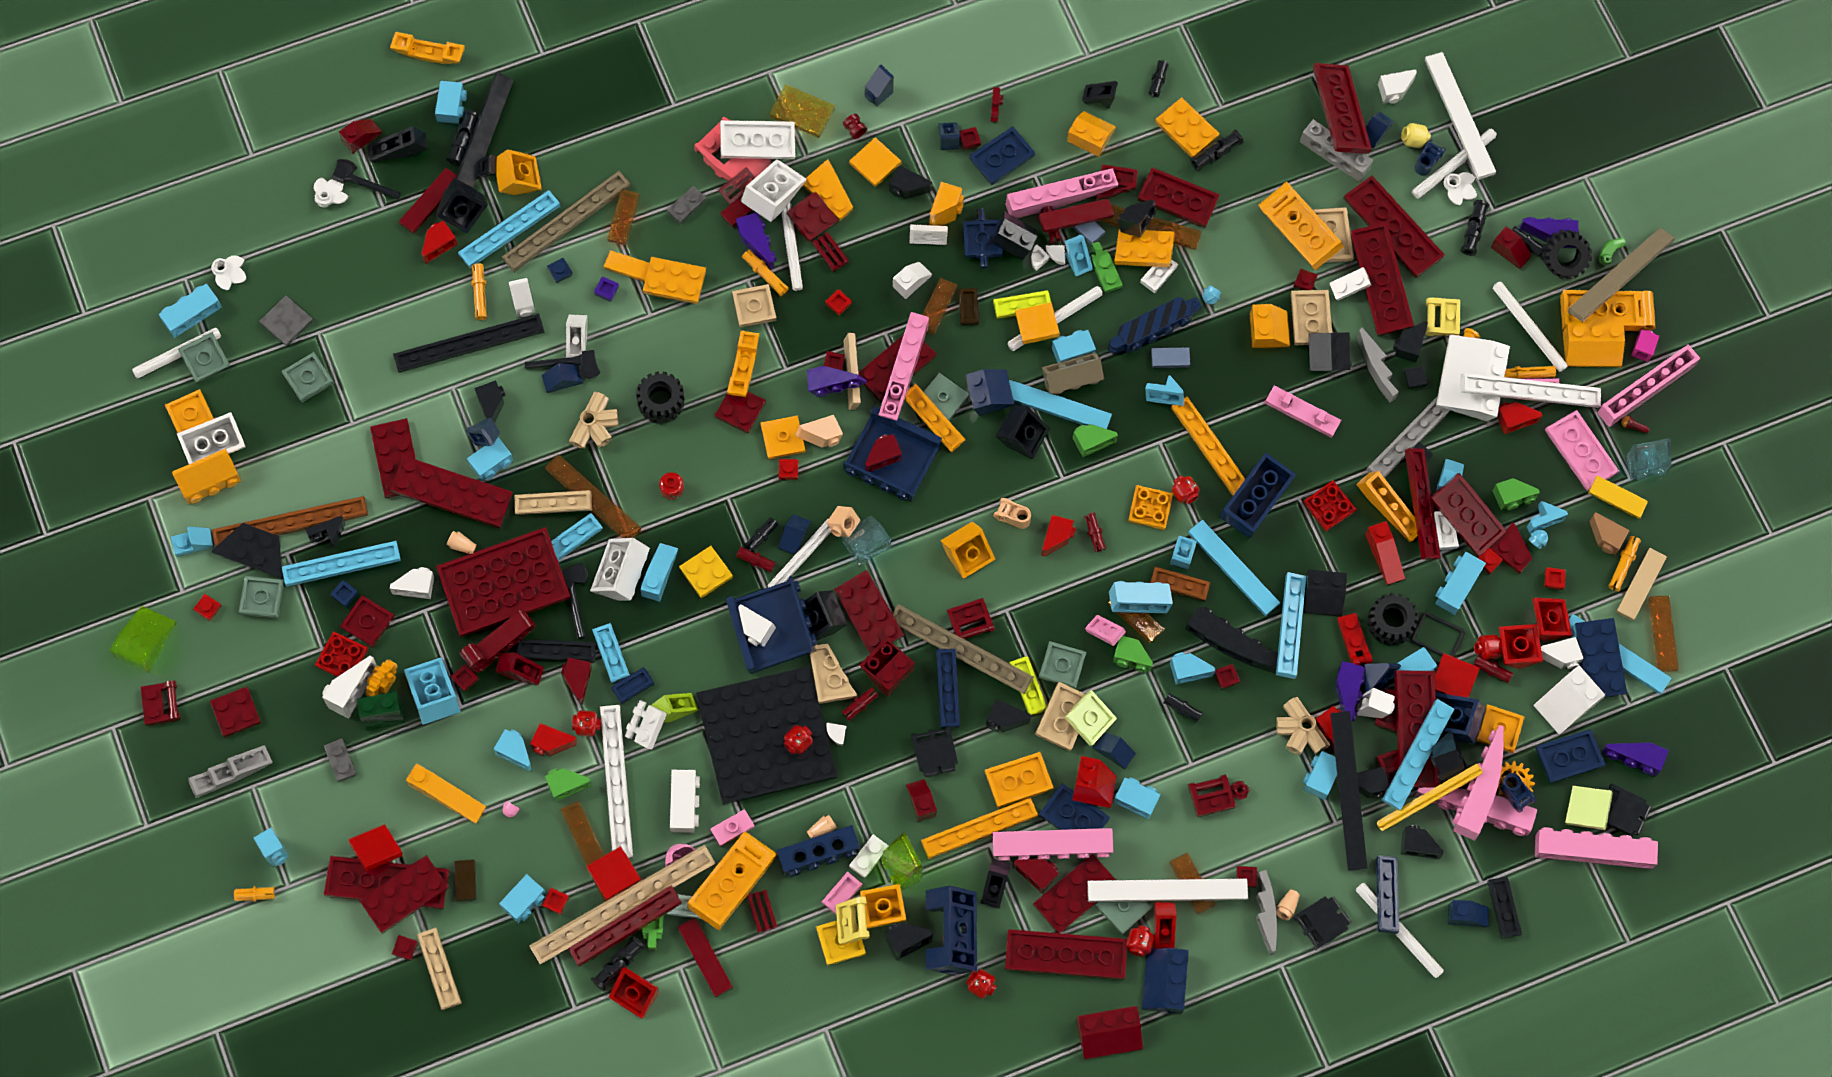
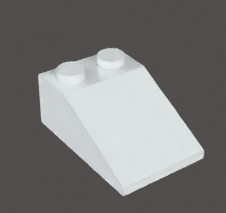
M776 159L746 186L741 202L771 222L784 210L806 182V178Z
M367 657L332 680L331 684L324 688L322 698L329 709L349 719L358 704L357 699L363 696L366 687L369 685L367 683L368 677L377 666L373 657Z
M1577 666L1533 706L1560 735L1605 697V694L1580 666Z

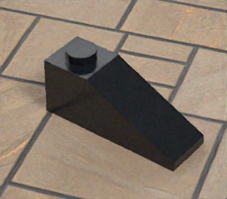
M414 126L368 145L370 162L414 156L428 150L426 133Z

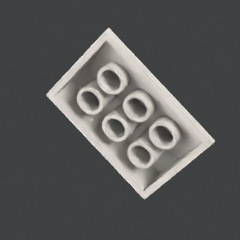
M1449 335L1436 406L1484 421L1497 417L1500 397L1461 393V374L1471 373L1504 377L1510 346L1491 340Z

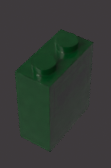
M397 692L357 699L359 716L366 731L405 723L403 706Z

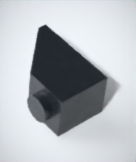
M899 166L889 183V191L894 196L904 199L927 194L932 190V181L902 166Z
M1151 199L1127 206L1118 217L1120 232L1141 237L1156 214L1155 200Z
M1424 321L1402 332L1400 338L1395 339L1393 349L1396 350L1395 357L1413 362L1417 361L1428 322Z
M496 380L475 388L485 418L491 417L494 424L504 405L503 397L506 396L502 385L498 386Z
M996 699L987 717L986 725L994 732L1001 731L1004 733L1029 724L1032 715Z
M1384 767L1357 773L1360 794L1367 798L1374 797V799L1384 797L1389 788Z
M1409 825L1402 831L1400 854L1439 860L1443 856V850L1426 829H1420V826Z
M992 858L980 903L1000 908L1011 863Z

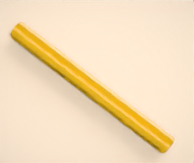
M1478 764L1473 765L1404 805L1401 810H1396L1377 821L1379 829L1381 831L1387 830L1482 775L1481 767Z

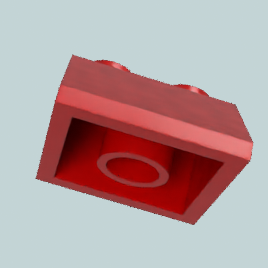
M1081 756L1072 800L1111 808L1117 776L1100 759Z

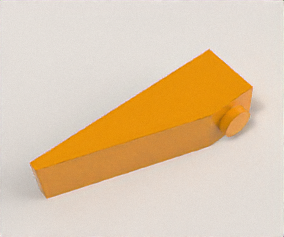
M1379 471L1369 472L1356 484L1366 498L1409 542H1412L1418 536L1415 517Z
M418 764L414 766L406 779L409 787L475 824L486 809V806Z

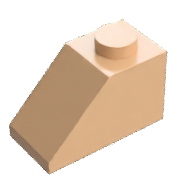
M831 415L800 425L796 435L798 438L823 448L826 446H836L843 433L835 416Z

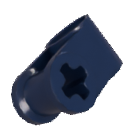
M1430 139L1415 164L1416 173L1421 176L1428 175L1435 164L1441 159L1446 148L1437 146Z
M1510 773L1501 780L1500 789L1517 812L1521 813L1528 804L1536 802L1532 791L1527 788L1517 774ZM1507 780H1511L1514 783L1515 787H1509L1507 785Z

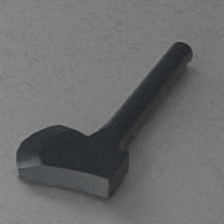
M346 159L337 160L332 180L340 183H356L395 199L400 198V192L352 174L357 169V166L352 161Z
M594 350L582 351V354L575 357L525 362V369L553 367L558 363L581 365L579 375L587 379L595 378L600 374Z
M578 563L563 570L562 574L571 596L569 602L577 638L582 639L585 638L576 598L575 584H585L588 578V571L582 563Z

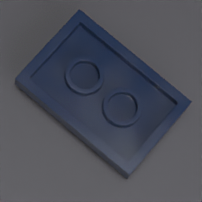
M1012 126L969 155V160L992 186L1033 158L1035 152Z
M1591 729L1535 747L1549 784L1605 766Z
M1063 783L1039 813L1040 817L1058 830L1103 829L1110 820L1107 814L1093 804L1072 800L1074 791Z

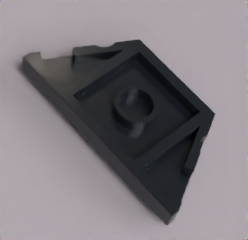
M242 523L212 550V553L283 579L280 537L275 534Z

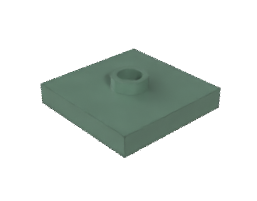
M213 332L178 349L196 383L230 367Z
M314 352L281 371L301 403L334 384L333 379Z
M941 373L934 378L924 391L949 421L969 397V393Z
M245 576L239 615L278 619L284 580Z
M1049 641L1038 679L1055 684L1061 682L1076 689L1086 652Z
M1146 901L1098 902L1095 905L1122 935L1152 908Z

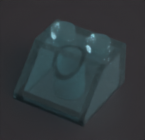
M1670 438L1632 446L1624 458L1630 479L1637 478V480H1643L1651 475L1658 477L1667 473L1671 467Z
M872 516L860 521L850 537L840 536L858 566L891 548L890 537L883 526Z

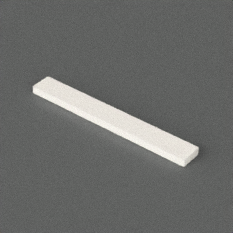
M1443 52L1425 57L1427 67L1477 179L1495 175L1496 170Z
M1471 373L1461 374V393L1595 408L1601 407V388Z
M620 705L600 707L612 851L621 846L627 857L633 859Z
M1247 879L1087 882L1088 902L1248 899Z

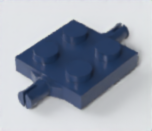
M980 208L977 209L976 220L963 221L965 258H979L981 269H984V263L985 269L989 267L988 258L1002 257V248L991 243L1000 220L985 219V210L981 208V214Z

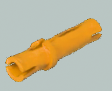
M751 249L742 255V258L753 268L752 270L758 273L779 296L788 291L789 287Z
M475 264L472 265L473 280L471 281V286L474 289L475 319L484 320L487 319L484 265Z
M1515 366V368L1506 369L1504 377L1515 379L1555 378L1556 368L1555 366L1527 368Z
M1635 536L1629 537L1625 550H1622L1620 554L1621 559L1608 585L1611 590L1615 586V591H1620L1631 562L1636 558L1635 553L1641 540L1636 537L1634 542Z

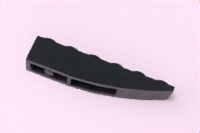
M1199 605L1187 623L1185 630L1235 660L1255 668L1276 673L1278 658L1276 651L1266 649L1259 640L1249 638L1243 630L1235 629L1226 619L1218 618L1209 608H1203Z

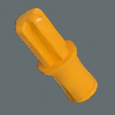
M253 886V888L235 889L234 900H253L254 902L265 899L274 900L275 888H256V886Z

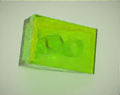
M141 606L120 631L109 651L114 658L149 673L177 622Z
M904 832L883 851V858H881L884 868H889L892 874L889 876L892 884H900L901 890L920 882L923 869L906 832Z

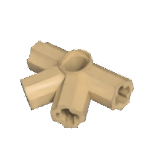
M599 392L593 393L586 409L580 415V420L569 443L579 449H585L591 437L598 448L612 440V437L605 428L619 427L617 409L605 410L609 402L608 397ZM587 418L594 419L591 423H585Z
M1298 697L1292 698L1283 705L1289 717H1277L1276 730L1277 735H1291L1286 745L1290 752L1301 755L1308 743L1316 755L1330 746L1316 725L1315 718L1308 713ZM1302 723H1309L1311 728H1304Z

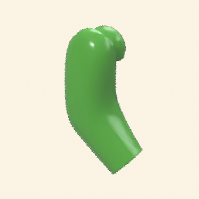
M1623 237L1605 242L1598 256L1600 264H1609L1612 261L1611 258L1614 251L1625 246Z

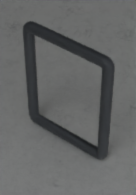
M1424 612L1411 637V641L1440 656L1443 655V652L1415 640L1425 616L1430 617L1461 632L1450 655L1454 657L1465 634L1464 629L1428 612Z

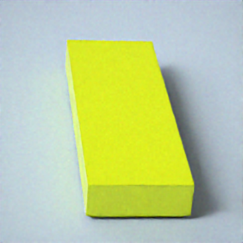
M1049 291L994 299L993 303L996 317L1000 319L1016 316L1015 310L1051 303Z
M1028 656L1011 661L1010 664L1034 676L1026 693L1020 692L1027 712L1032 716L1045 712L1047 705Z

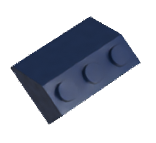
M1161 948L1151 949V952L1146 954L1142 1010L1183 1013L1189 950Z

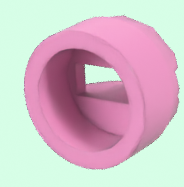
M506 801L502 810L505 816L514 817L520 808Z

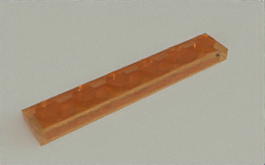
M559 454L545 467L569 491L590 490L592 493L591 511L621 538H634L641 531L639 525Z

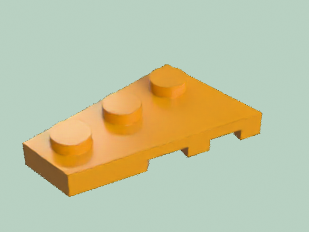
M828 159L806 177L803 187L810 194L816 191L839 221L853 210V206Z

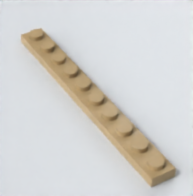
M703 845L530 945V948L538 962L542 964L667 887L679 885L712 866L715 862L706 846Z

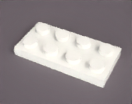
M720 122L721 158L795 159L794 122Z

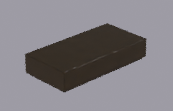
M977 288L959 289L960 326L979 325Z
M475 860L454 861L456 901L477 900Z

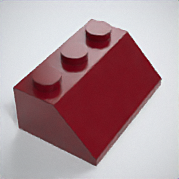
M1137 1006L1077 1016L1076 1024L1084 1060L1143 1050L1142 1030Z

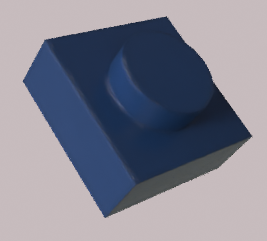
M564 257L547 265V269L556 284L573 275Z
M342 580L330 595L346 608L359 593Z

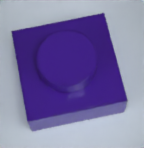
M602 276L594 291V295L611 302L619 288V283Z

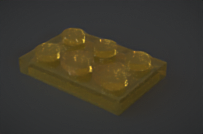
M785 84L770 112V117L780 122H794L796 129L820 138L835 110V105Z

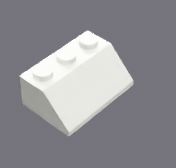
M231 412L177 434L189 464L225 448L229 454L245 448L243 438Z
M634 538L609 539L590 591L618 601L631 600L650 548Z

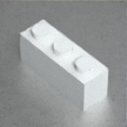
M672 770L671 832L695 833V827L699 826V815H695V807H699V795H696V788H700V776H696V770Z

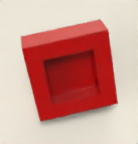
M838 289L825 301V304L840 316L852 304V300Z
M779 459V479L798 480V459Z
M1488 548L1478 558L1486 563L1483 570L1489 575L1503 561L1491 548Z
M1546 567L1544 588L1563 590L1565 588L1566 570Z
M204 594L193 610L208 621H211L222 606L219 602Z
M550 888L542 907L561 915L569 895Z

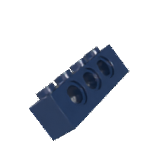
M851 825L778 849L777 856L784 876L794 877L799 875L800 871L806 869L812 871L818 869L819 865L827 863V865L834 864L839 861V858L845 856L846 858H852L857 855V852H860V846ZM839 842L843 845V848L835 850L832 847L833 844ZM816 849H822L825 853L818 857L813 852ZM803 855L806 859L804 862L798 863L795 861V857Z

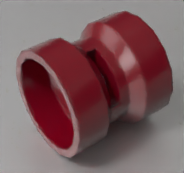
M858 114L848 116L842 123L844 128L850 131L849 135L852 139H858L867 132V127L864 123L860 122L861 118Z

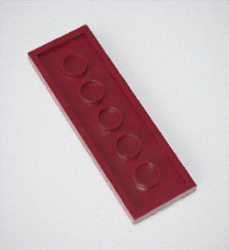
M1315 63L1313 71L1335 152L1369 154L1372 149L1349 65Z
M1372 175L1344 195L1343 199L1368 226L1387 222L1395 255L1415 278L1444 258L1445 254Z
M1387 222L1351 230L1350 235L1359 269L1365 268L1371 282V286L1365 288L1377 337L1414 327Z
M404 455L390 489L392 493L499 529L513 495L511 491Z
M1395 671L1398 769L1436 700L1435 671ZM1431 752L1413 788H1435L1439 786V768H1434L1430 758L1433 756V752Z
M330 856L323 895L326 897L361 900L411 865L387 862L365 871L359 859ZM436 868L448 885L450 870ZM447 890L424 905L423 908L444 910Z
M1008 929L1005 970L1125 980L1127 939Z

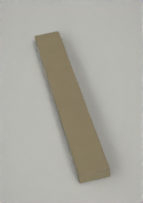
M620 171L616 172L502 256L503 261L513 272L517 271L631 187V184Z
M1659 228L1569 307L1568 313L1584 322L1672 244L1675 237Z
M897 604L893 616L901 628L940 649H956V658L1023 694L1026 693L1034 676L908 608Z

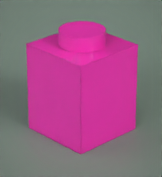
M1641 330L1637 336L1631 356L1649 362L1654 354L1659 336L1652 331Z

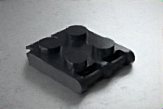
M949 726L936 731L928 730L927 733L915 735V733L911 734L919 772H924L925 777L938 775L937 768H941L942 774L956 771L955 764H958ZM946 733L945 735L934 737V735ZM929 736L927 739L917 740L918 738Z
M1610 784L1608 787L1609 791H1612V793L1614 791V795L1611 800L1607 825L1629 836L1632 833L1639 836L1645 823L1640 819H1647L1651 806L1646 804L1647 800L1621 787Z
M1326 896L1293 917L1294 921L1297 920L1304 930L1303 934L1307 935L1313 943L1315 951L1348 930L1347 926L1351 924V920L1344 911L1339 914L1337 913L1341 906L1334 896L1329 899Z

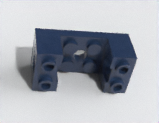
M950 885L926 890V910L944 912V946L926 950V970L949 975L977 971V892Z

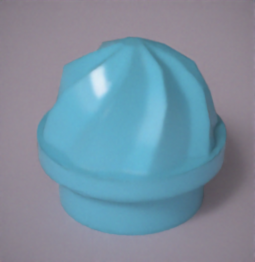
M1209 285L1207 289L1203 290V300L1205 303L1215 304L1220 300L1221 292L1213 286Z
M1537 530L1530 534L1531 537L1528 540L1538 549L1546 546L1548 535L1545 531Z

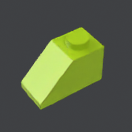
M692 693L664 695L651 705L667 713L663 723L672 722L698 711Z

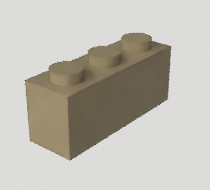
M1096 353L1042 367L1045 387L1050 394H1060L1064 390L1078 389L1082 385L1096 384L1100 380H1104L1101 359Z

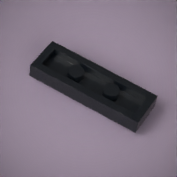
M1508 876L1488 880L1487 884L1501 939L1521 936L1522 931Z

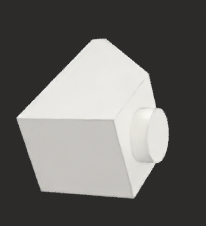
M1416 69L1380 77L1378 86L1383 103L1393 104L1402 100L1415 79Z
M920 262L908 265L893 277V288L907 299L932 276V273Z
M527 278L509 282L517 317H528L535 313Z
M568 315L566 322V358L582 354V351H586L588 315Z
M423 567L412 569L390 585V590L394 595L431 599L434 583L433 572Z
M740 604L738 608L744 634L748 637L747 641L756 647L758 644L764 647L776 629L775 625Z
M1576 637L1541 646L1543 660L1560 669L1566 667L1568 669L1576 668L1583 660Z
M1372 688L1362 694L1360 703H1357L1355 709L1358 710L1357 715L1384 718L1393 712L1395 696Z

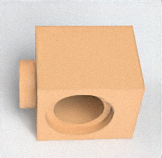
M837 506L826 523L833 535L837 537H850L860 519L852 507Z

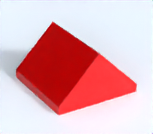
M1532 599L1539 636L1542 642L1572 636L1565 599Z
M1537 624L1502 626L1498 628L1504 665L1520 669L1543 662Z
M624 966L609 998L643 1019L660 993L656 986Z

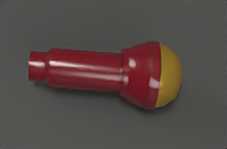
M1625 416L1621 421L1624 428H1633L1643 433H1648L1650 430L1646 425L1636 422L1631 416Z

